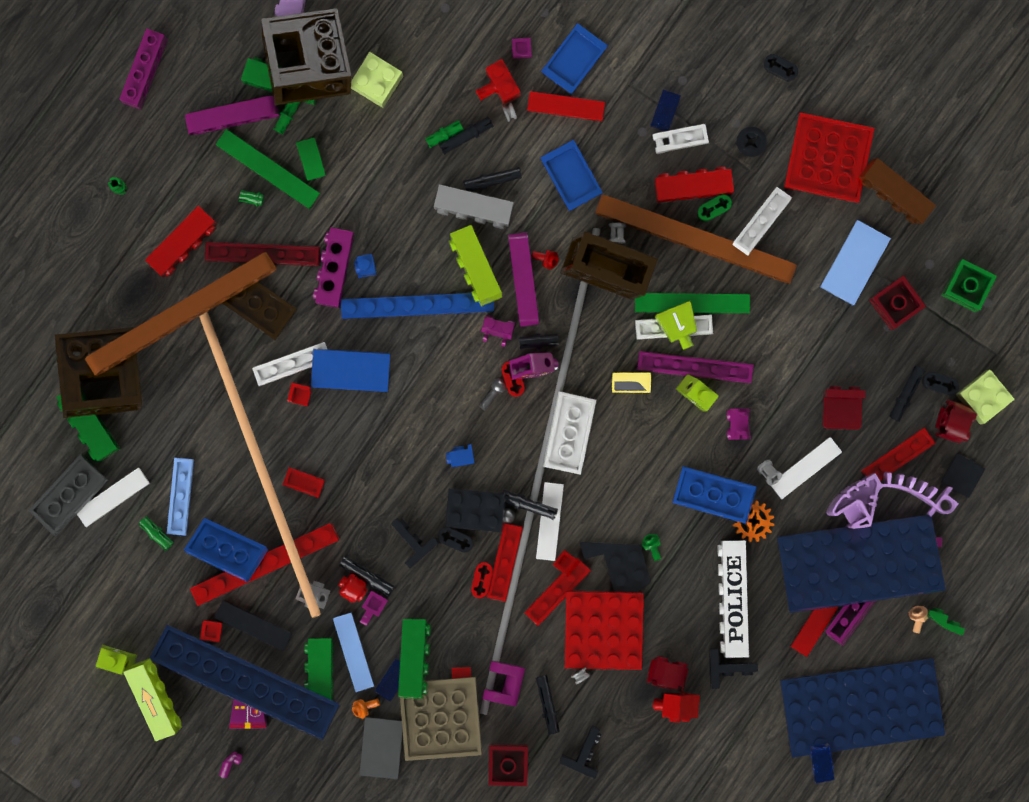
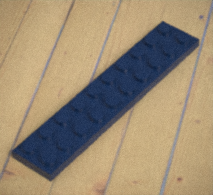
M166 625L150 656L151 661L321 740H324L340 707V704L169 625Z

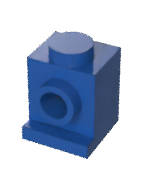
M372 254L358 256L355 259L354 264L358 279L377 275Z
M468 445V449H464V446L453 447V451L446 453L447 464H451V467L475 464L472 445Z

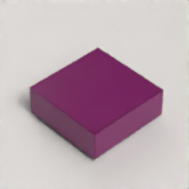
M531 38L512 39L513 59L532 58Z

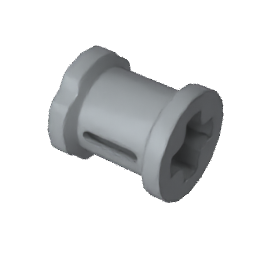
M609 223L611 228V239L609 241L625 244L624 228H626V224Z
M765 460L757 468L759 474H762L767 479L768 485L776 484L782 477V473L773 467L770 460Z

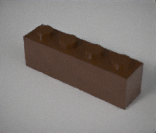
M878 158L872 159L858 177L866 188L875 190L877 192L876 195L881 200L890 202L892 209L906 215V220L911 224H923L936 207L932 201Z

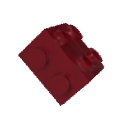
M829 386V389L824 390L823 427L825 429L859 430L862 423V399L865 398L866 391L860 390V387L850 386L849 390H841V386Z

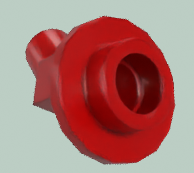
M532 251L531 258L543 261V267L550 270L557 266L559 262L557 252L547 251L544 254Z

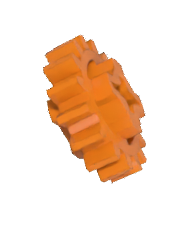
M755 500L754 505L751 507L747 524H745L747 532L742 528L741 522L736 521V523L732 524V526L738 527L735 532L736 534L742 533L741 539L747 536L749 542L753 538H755L756 542H759L760 536L766 539L765 533L772 532L769 526H774V523L770 522L774 516H769L768 514L771 509H764L765 503L759 506V502ZM759 510L763 512L766 520L760 517ZM753 516H755V519L758 520V523L754 524L752 527V523L749 522V519H752ZM760 526L764 527L761 532L755 534L757 528Z

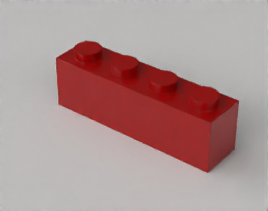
M717 167L715 171L708 172L707 169L696 170V173L688 174V171L677 172V175L669 176V173H663L654 179L657 203L731 195L734 192L731 169H726V167Z
M198 205L145 261L161 277L171 276L176 270L175 267L188 259V253L192 249L196 250L203 243L202 239L206 235L210 236L216 230L215 226L217 223Z

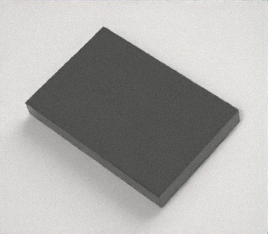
M365 717L359 776L398 779L403 735L402 720Z

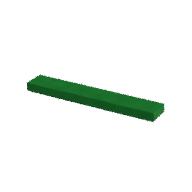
M227 129L215 144L309 210L320 196L319 192Z
M646 293L643 297L635 298V313H662L690 301L693 313L750 314V294Z

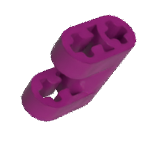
M491 661L489 671L505 674V683L502 692L484 689L482 699L517 706L526 668Z

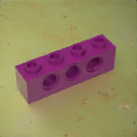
M146 28L119 98L123 104L142 109L168 41L164 34Z
M331 227L330 232H326L324 243H327L326 251L323 250L321 255L323 267L318 270L317 280H319V286L315 288L313 294L316 304L340 309L354 232ZM336 244L342 246V250L338 254L332 252V247ZM331 263L338 264L336 272L331 273L328 271ZM327 282L334 283V289L332 291H326L324 289V286Z

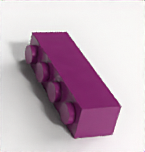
M876 601L844 605L825 631L827 636L841 646H844Z

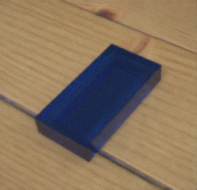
M395 658L375 689L376 693L390 702L399 689L400 661Z
M829 743L809 747L815 783L835 780Z

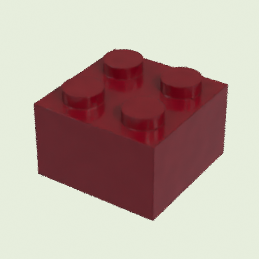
M904 275L869 299L891 331L926 307Z
M489 744L488 785L527 786L528 744Z

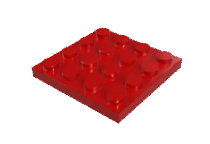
M800 112L784 188L859 203L863 184L862 180L858 177L867 167L875 128Z
M566 591L565 668L583 669L586 667V669L642 670L644 593Z

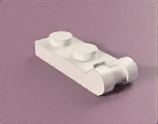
M705 124L652 135L653 140L656 141V154L709 143ZM668 138L669 144L664 145L663 139Z

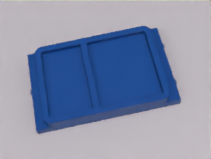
M577 23L541 72L572 95L608 45Z
M574 140L540 157L569 211L603 193Z

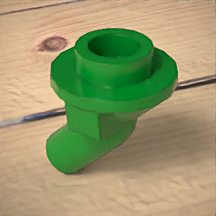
M656 534L646 535L642 540V547L645 550H651L654 561L661 560L657 547L661 545L659 536Z

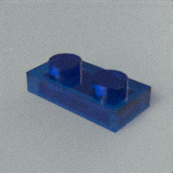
M666 90L662 91L650 127L669 131L681 95Z

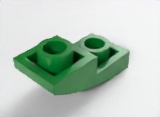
M311 137L297 141L296 146L306 180L309 181L326 176L315 138Z
M935 607L932 608V611L927 610L928 617L936 624L953 633L964 635L965 628L960 627L961 623L949 620L947 623L948 615L943 614L944 610Z

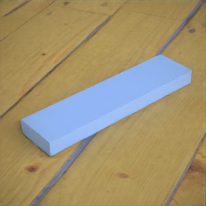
M174 457L167 534L187 536L194 459Z
M352 612L333 618L355 692L374 687Z

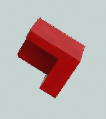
M291 383L287 401L308 407L313 388Z

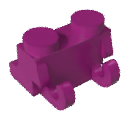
M486 314L481 332L485 333L483 342H487L488 335L503 338L501 346L505 347L507 339L511 340L516 322L510 320L508 322L493 319V316Z
M738 408L727 410V420L731 421V428L727 430L728 440H751V436H749L750 409Z

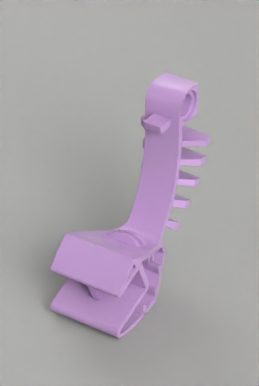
M885 472L883 474L884 484H881L876 473L852 483L851 486H847L841 491V494H838L833 499L827 509V515L838 516L844 513L849 522L846 524V527L850 529L869 527L872 525L875 507H877L878 492L883 487L900 489L921 499L931 507L927 512L930 517L935 511L940 514H949L954 511L959 503L948 496L953 489L951 487H946L935 502L930 499L937 493V488L933 486L928 487L925 495H922L921 493L928 485L927 482L918 481L915 490H913L912 488L917 478L908 477L904 487L901 485L905 475L896 474L895 484H891L892 473ZM943 500H946L949 504L948 509L945 511L941 508Z

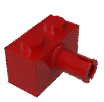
M503 59L485 68L490 83L475 90L480 101L496 93L504 105L521 96V92Z
M664 693L663 699H654L653 709L662 711V717L669 718L670 722H690L691 719L698 718L700 695Z

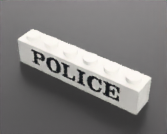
M721 541V545L717 547L718 556H721V564H718V575L722 576V583H719L718 586L719 595H722V603H719V614H723V622H720V634H723V641L720 642V652L724 653L725 658L749 657L746 541Z

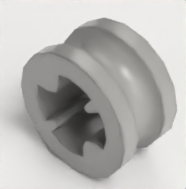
M509 103L508 106H502L508 122L511 118L517 119L512 103Z
M585 667L574 673L571 677L576 679L575 683L577 685L587 679L590 673H586Z

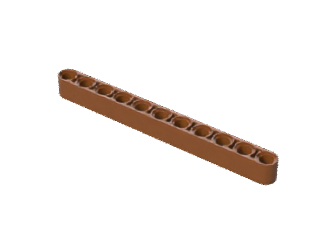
M601 195L595 214L626 224V226L784 283L791 284L797 265L756 249H753L749 255H746L732 245L734 241L606 195Z
M267 252L262 253L91 353L85 360L94 375L98 376L272 274L277 268Z

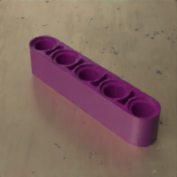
M266 96L192 112L185 115L188 135H197L275 118L280 114L278 105L274 103L273 96Z
M527 232L508 234L520 327L539 325Z

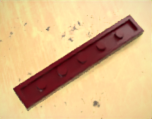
M205 242V262L247 263L262 253L267 252L274 265L320 266V247Z

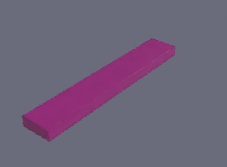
M639 351L637 371L680 376L688 374L697 378L751 384L754 364Z

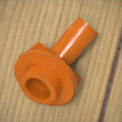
M362 699L354 701L352 711L356 717L364 719L369 715L368 709L380 706L379 699L364 702Z

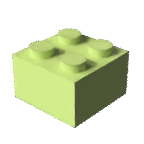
M369 52L351 81V89L384 108L403 78V73Z
M991 370L984 371L956 394L964 405L971 407L977 413L976 420L979 424H985L1015 400Z

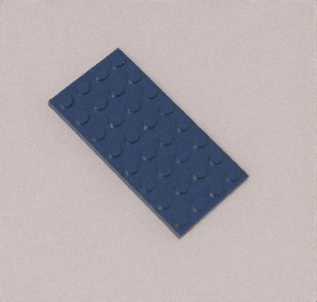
M930 515L877 522L864 528L850 529L843 527L777 537L789 613L945 591L946 589L932 516L930 517Z
M933 658L780 680L792 758L945 735Z

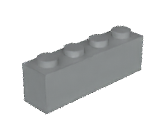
M439 185L434 203V209L439 214L448 215V213L456 214V218L467 220V217L473 218L476 223L485 224L489 222L493 223V227L504 229V226H509L514 202L444 185Z

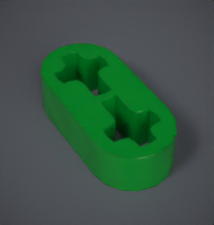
M719 195L699 207L697 211L698 218L703 222L711 221L727 212L732 206V201L727 195ZM720 199L728 202L725 209L723 206L716 209L715 206L720 203ZM703 208H705L706 210L713 208L714 210L710 212V217L708 218L706 215H701L703 213Z

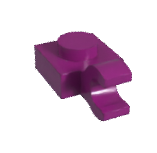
M371 591L362 606L366 612L360 623L367 626L373 614L379 617L388 600Z

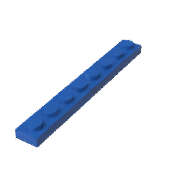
M472 293L341 299L342 319L494 312V301L481 306L479 301L475 302Z

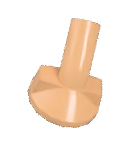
M915 606L910 609L908 615L910 619L915 621L913 632L920 633L923 622L928 619V611L924 606Z

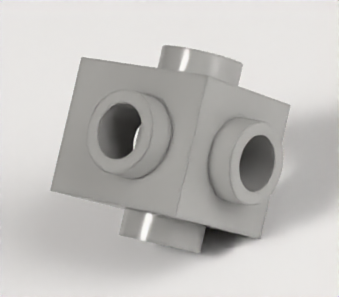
M313 581V584L310 583L317 605L319 608L324 609L330 590L323 588V583ZM300 587L296 599L305 603V607L308 608Z

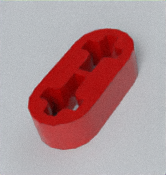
M508 361L502 366L503 378L509 394L513 397H519L524 393V383L522 379H516V384L518 386L521 385L522 388L519 389L518 394L515 391H511L510 388L513 387V380L509 373H505L507 365H510Z
M487 562L479 563L475 569L471 592L476 598L485 597L489 590L493 569ZM483 565H486L490 573H486L484 579H480L481 572H479V568H483ZM483 581L482 587L485 589V592L477 595L474 587H478L479 582Z

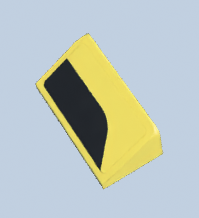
M612 373V393H650L651 373Z

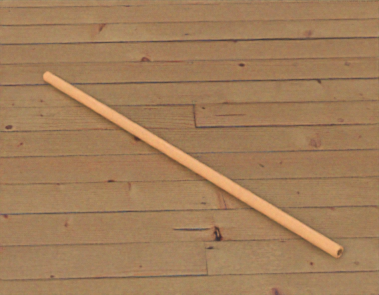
M207 311L199 316L311 617H317L321 615Z

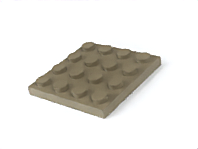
M476 677L427 680L425 683H428V694L424 695V699L400 698L405 761L478 756L483 754Z

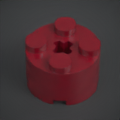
M947 400L945 402L948 404L946 408L942 407L939 411L935 424L938 433L935 432V435L955 443L967 442L971 435V424L974 423L977 413L969 406Z
M660 656L651 659L646 683L652 682V685L669 690L674 688L678 692H684L689 671L687 664L678 661L673 662V664L668 663L669 659Z

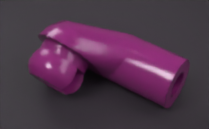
M232 752L223 761L219 776L227 778L233 763L239 765L243 756L237 754L238 752Z

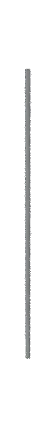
M593 228L592 234L599 236L600 229ZM582 281L579 286L530 499L536 502L545 467H543L558 392H563L588 286L587 283ZM530 511L526 513L492 661L500 662L534 513ZM489 671L485 689L493 690L496 672ZM483 699L480 714L487 715L490 701Z

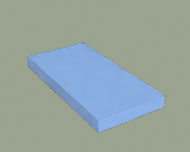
M857 220L820 288L851 305H855L891 238Z

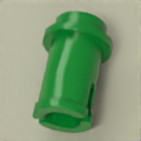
M241 190L239 202L255 204L256 207L262 206L264 195L261 192L253 193Z

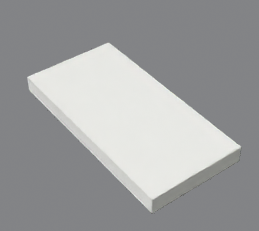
M558 392L543 467L581 475L596 399Z

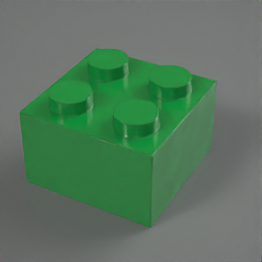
M961 259L957 262L941 296L973 312H978L981 310L997 276Z

